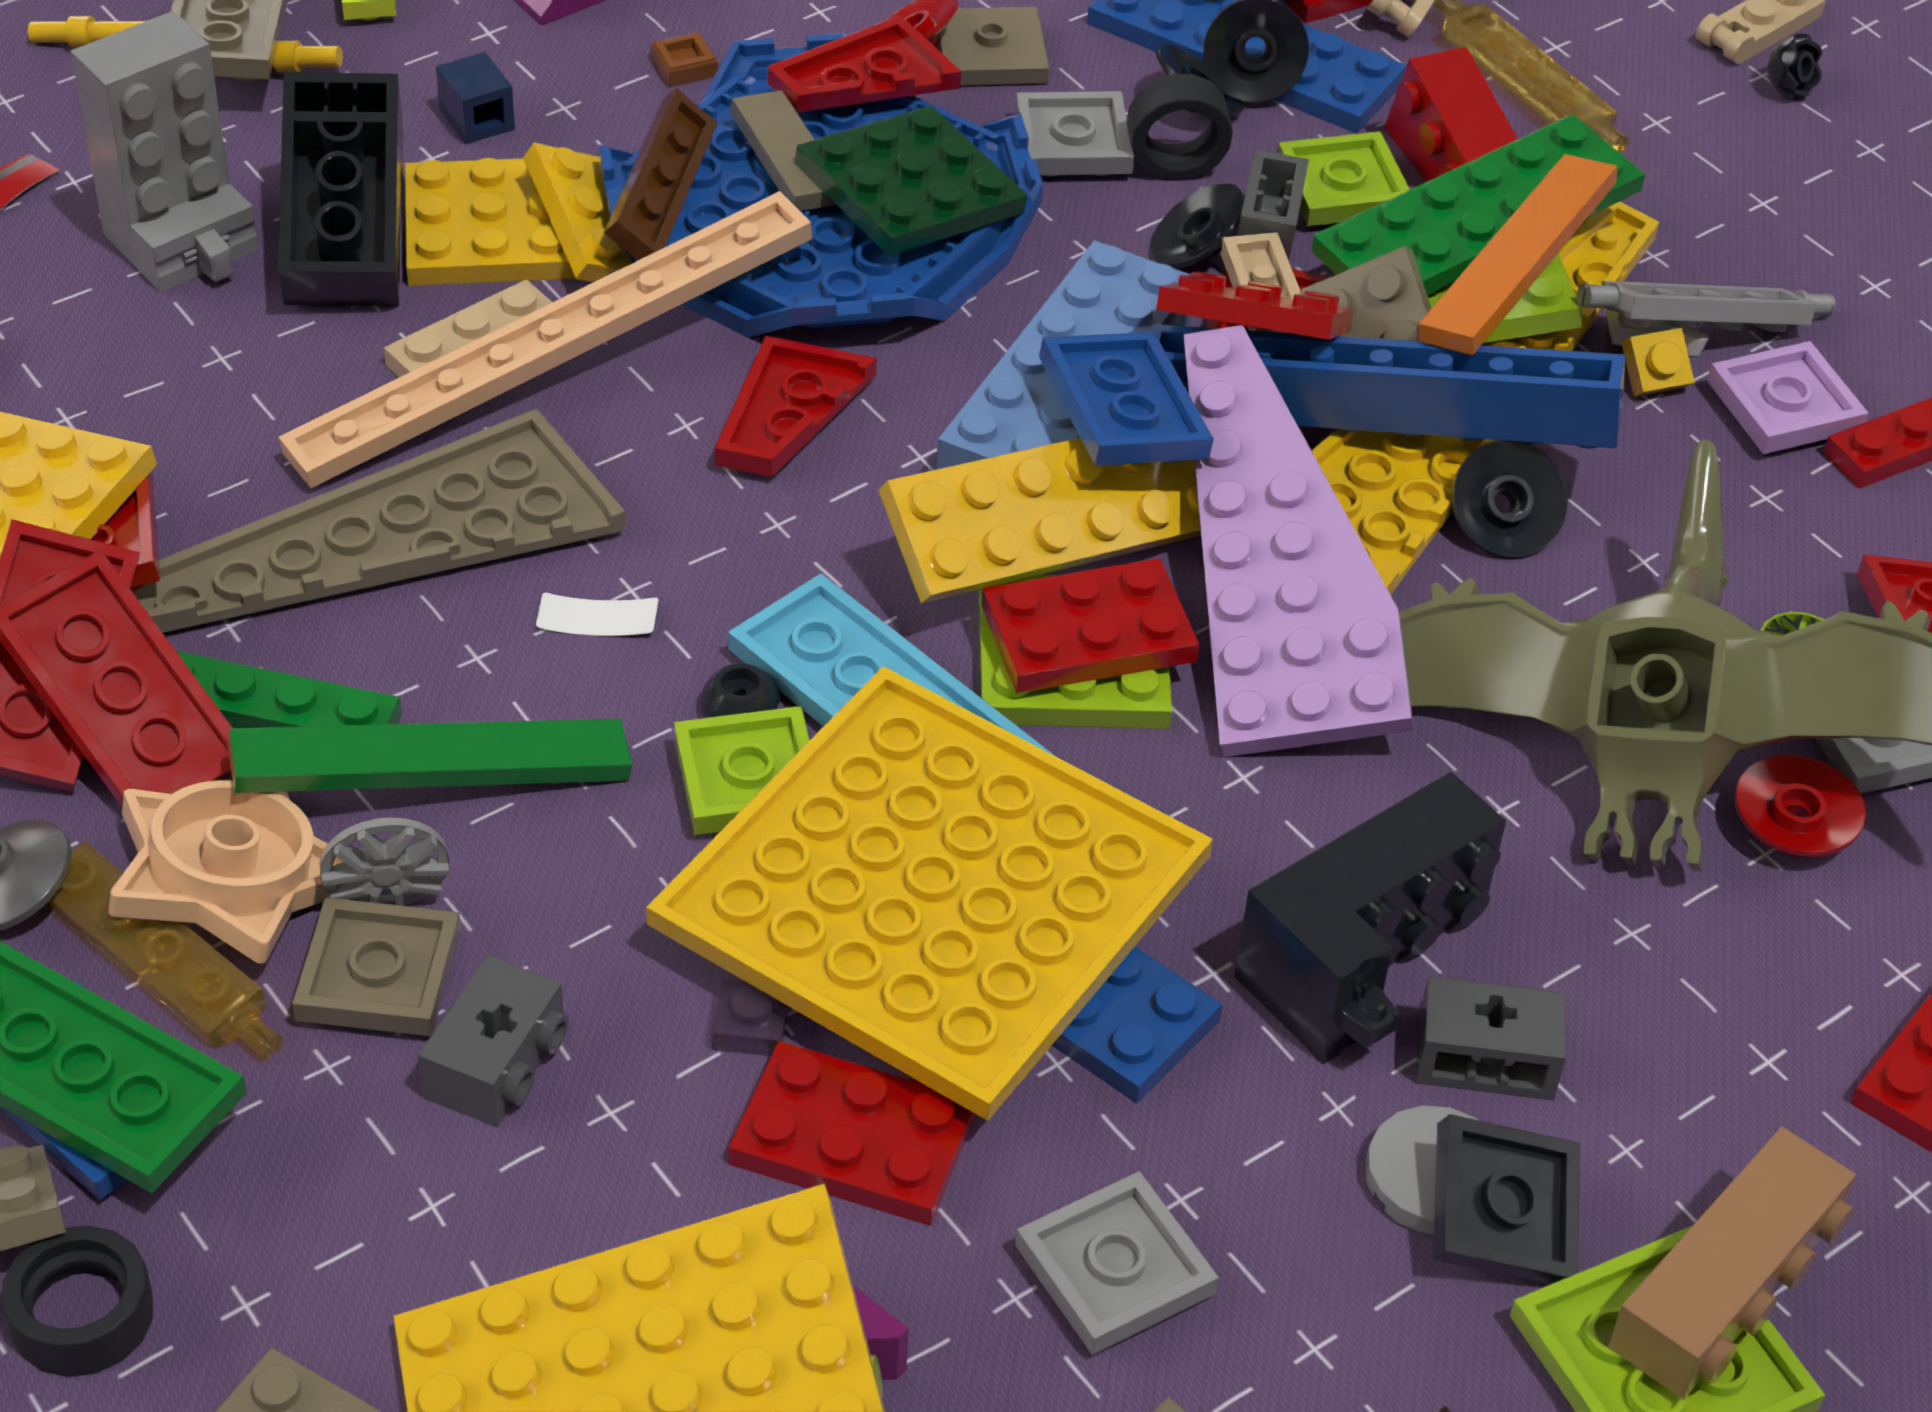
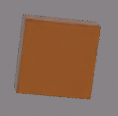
M700 32L650 43L651 59L669 88L713 78L718 71V60Z

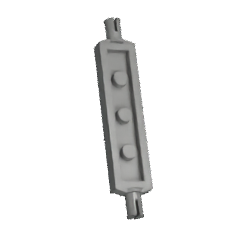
M1602 281L1601 285L1583 283L1577 291V302L1580 307L1607 308L1609 311L1619 313L1617 318L1619 322L1643 328L1651 327L1653 320H1663L1664 323L1674 327L1696 329L1698 321L1708 322L1714 327L1725 330L1739 331L1742 330L1743 323H1753L1755 327L1763 330L1785 332L1787 325H1811L1813 316H1831L1836 306L1834 296L1829 293L1811 294L1803 290L1792 292L1783 288Z

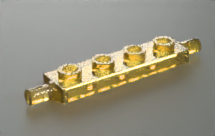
M1435 0L1433 2L1434 8L1446 16L1442 36L1457 48L1467 46L1479 67L1550 125L1574 114L1618 152L1622 153L1625 151L1629 144V138L1614 127L1618 112L1486 4H1464L1460 0Z
M86 841L72 851V859L67 876L61 887L46 905L214 1048L239 1038L255 1051L261 1059L266 1060L272 1057L269 1047L274 1052H278L282 1046L283 1037L259 1019L268 1003L260 986L183 922L111 916L108 913L110 892L123 872Z

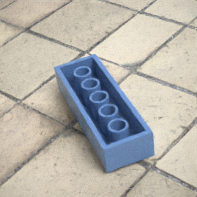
M1094 240L938 438L937 469L1080 438L1039 358L1042 338L1150 332L1153 324L1191 327L1192 316L1156 310L1159 287L1178 282L1179 275L1190 274Z

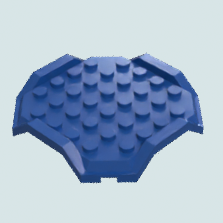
M846 33L806 35V47L775 49L773 38L733 41L702 101L697 104L698 107L718 123L665 247L779 192L731 116L732 98L774 92L767 84L768 66L847 36ZM916 96L798 112L797 114L814 140L826 135L836 134L932 105L1028 195L1025 211L1022 214L888 256L837 205L800 211L811 222V240L681 305L747 338L797 325H804L811 329L891 322L895 317L919 316L946 321L1009 264L1042 202L1043 182L1036 160L1031 159L1028 151L1029 137L1021 113L979 126ZM599 144L600 165L609 217L613 213L641 148L634 153ZM627 253L633 262L638 261L632 255Z

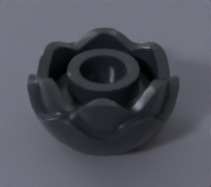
M1794 34L1783 39L1772 50L1769 57V80L1779 93L1790 99H1793L1795 96H1809L1810 90L1822 78V71L1818 64L1822 57V48L1819 44L1812 41L1811 36L1808 34Z
M736 663L717 670L707 680L701 693L700 707L702 713L710 718L777 709L781 700L777 685L765 671L750 664Z

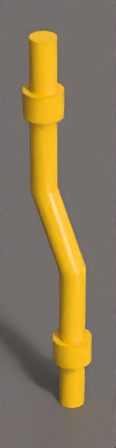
M70 16L67 21H32L28 25V37L32 43H68L71 48H79L146 21H96L92 16ZM298 40L278 41L272 68H275L278 73L301 72L303 67H341L343 53L340 46H302Z

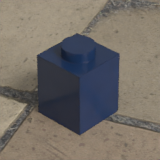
M486 52L436 66L439 110L465 144L515 130L512 85Z

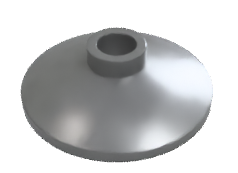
M28 819L0 828V931L23 922L39 911L55 895L67 876L72 859L71 844L66 834L52 822L41 819Z

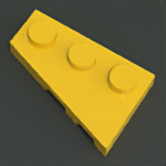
M534 142L524 155L523 160L575 278L595 282L632 264V259L604 233L610 217L600 157L575 152L566 147L557 148Z

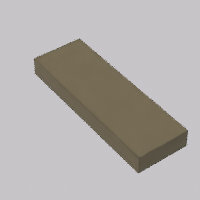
M780 90L732 98L730 114L778 190L799 211L836 205L794 163L797 145L812 141L814 138L784 92Z

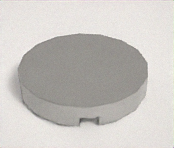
M1422 1105L1397 1112L1378 1127L1367 1152L1366 1184L1372 1196L1374 1197V1193H1376L1378 1199L1385 1204L1384 1211L1397 1223L1423 1234L1434 1235L1437 1123L1449 1114L1478 1120L1451 1107Z

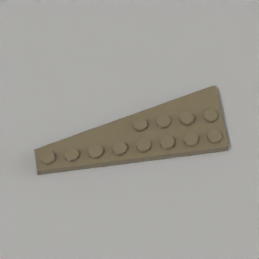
M534 409L159 560L161 581L145 584L143 587L132 592L161 632L164 633L613 534L626 529L625 510L537 409Z

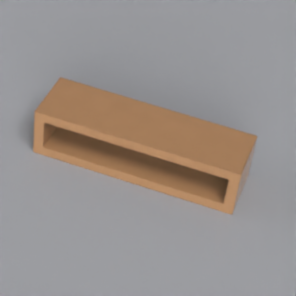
M1781 1126L1622 1304L1608 1348L1683 1400L1702 1378L1714 1383L1727 1368L1737 1350V1345L1733 1341L1743 1330L1752 1336L1755 1335L1767 1321L1777 1303V1298L1773 1296L1782 1284L1791 1290L1794 1289L1804 1278L1815 1260L1816 1252L1812 1249L1821 1239L1832 1244L1843 1232L1855 1210L1846 1201L1857 1174Z

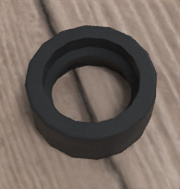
M1172 74L1162 77L1141 89L1129 105L1127 128L1136 162L1149 174L1166 180H1187L1197 177L1220 164L1230 149L1233 129L1223 93L1209 80L1194 74ZM1179 110H1195L1208 115L1211 120L1205 132L1194 140L1181 144H1164L1151 139L1148 131L1157 120L1166 114Z
M90 1225L65 1228L66 1233L32 1242L13 1259L2 1281V1309L10 1335L20 1355L41 1371L70 1377L94 1374L123 1361L143 1342L153 1320V1293L146 1265L136 1246L113 1230ZM96 1273L110 1276L119 1281L123 1287V1295L120 1302L105 1317L86 1326L61 1329L43 1325L33 1314V1308L38 1298L54 1283L72 1275Z

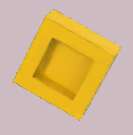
M1682 328L1632 336L1621 342L1634 397L1685 388L1695 383Z

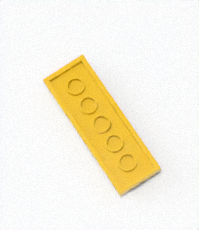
M1081 438L888 480L878 490L921 604L1201 536L1195 460H1182L1176 463L1163 461L1130 463L1122 466H1095Z

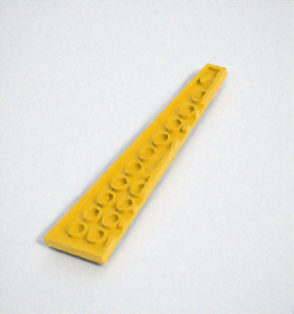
M1618 202L1595 213L1583 223L1558 252L1576 297L1578 288L1583 283L1601 285L1602 281L1624 282L1656 239L1659 221L1622 202ZM1581 307L1582 328L1487 342L1482 345L1573 351L1604 308ZM1337 429L1312 450L1390 595L1452 514V485L1462 462L1479 447L1498 440H1462L1450 436L1422 434L1404 436L1393 432L1365 430L1346 432Z

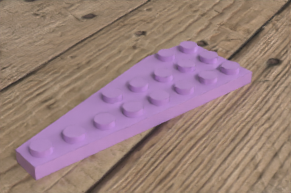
M1243 325L1184 334L1189 395L1214 438L1209 459H1195L1219 741L1223 757L1414 731L1398 608Z

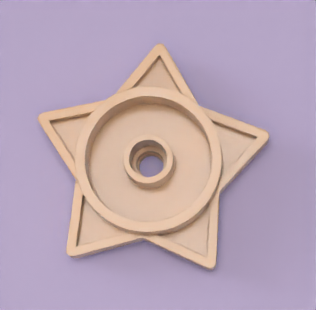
M230 780L197 783L184 787L172 794L137 789H127L124 791L122 816L138 854L111 889L108 913L111 916L196 923L260 964L265 963L269 958L292 912L324 902L325 897L330 898V894L323 887L320 876V857L328 843L313 836L309 820L302 810L290 801L287 791L234 793L233 781ZM336 857L333 865L343 861Z

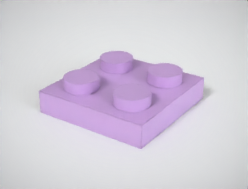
M1811 341L1711 363L1707 382L1763 454L1825 440L1830 435L1867 421L1869 415L1867 410Z

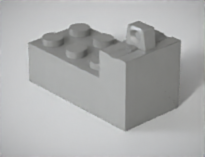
M171 11L71 50L104 236L160 293L203 274H206L214 282L233 275L234 269L231 266V262L258 251L259 246L254 226L253 205L229 183L210 44L175 11Z

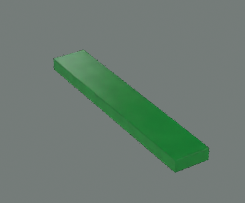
M621 718L229 728L228 751L234 793L629 781L632 769Z

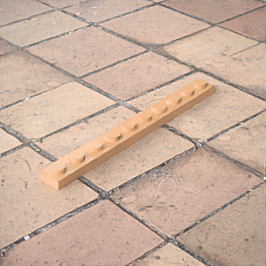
M779 191L279 436L282 453L307 485L313 488L811 240V222Z

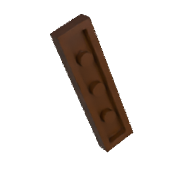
M677 88L662 100L604 231L623 251L629 253L637 260L665 248L718 123Z

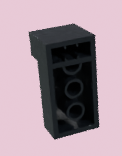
M283 72L278 273L284 305L399 306L401 181H403L404 133L398 73Z
M1450 771L1249 889L1234 977L1323 1065L1340 1055L1341 1051L1351 1044L1360 1043L1365 1048L1372 1046V1044L1393 1033L1397 1029L1400 1013L1383 992L1389 966L1410 953L1413 955L1423 953L1433 945L1439 935L1459 923L1463 925L1470 924L1487 908L1490 902L1489 890L1494 869L1501 857L1499 849L1506 820L1454 773Z

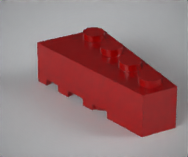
M1467 46L1409 59L1401 83L1397 87V94L1384 129L1426 182L1518 140Z

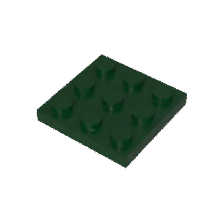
M932 105L836 134L826 135L822 138L799 144L796 148L794 163L888 256L1022 214L1025 211L1028 195Z

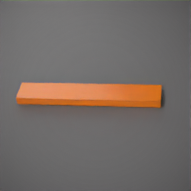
M1564 154L1420 321L1418 341L1473 355L1613 188L1617 180V166Z

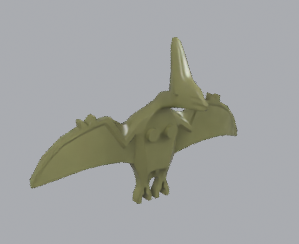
M1710 440L1698 442L1690 460L1669 571L1665 574L1666 581L1660 590L1612 605L1587 619L1560 623L1529 604L1514 592L1480 594L1477 584L1471 577L1465 579L1450 595L1440 583L1434 582L1431 585L1432 600L1399 611L1411 709L1448 708L1474 710L1536 720L1579 739L1597 775L1600 787L1601 807L1596 818L1587 829L1584 841V856L1589 862H1598L1600 860V849L1604 841L1611 838L1612 824L1616 819L1615 832L1622 841L1620 856L1625 864L1636 865L1638 846L1632 816L1635 805L1642 799L1661 800L1667 807V816L1651 841L1650 860L1654 867H1664L1666 865V853L1669 847L1676 843L1678 826L1682 824L1681 838L1688 847L1686 861L1691 870L1702 871L1704 845L1696 821L1700 804L1737 750L1790 739L1874 738L1902 740L1932 746V633L1927 631L1930 619L1926 610H1919L1905 621L1895 604L1887 601L1882 606L1880 618L1840 611L1830 618L1784 636H1779L1757 630L1734 613L1720 607L1723 600L1724 586L1730 582V578L1725 573L1720 468L1715 445Z

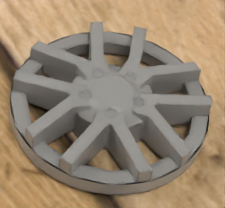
M378 818L355 824L336 835L326 845L320 857V876L323 887L330 894V898L405 906L429 894L438 895L442 891V881L445 876L450 875L448 850L443 838L431 827L405 818ZM393 832L387 840H380L374 835ZM414 836L419 838L418 840L407 846ZM358 840L363 848L359 850L350 845V843ZM433 850L437 853V857H432L428 855ZM336 857L343 861L333 865ZM390 890L393 893L390 895H380L382 891Z

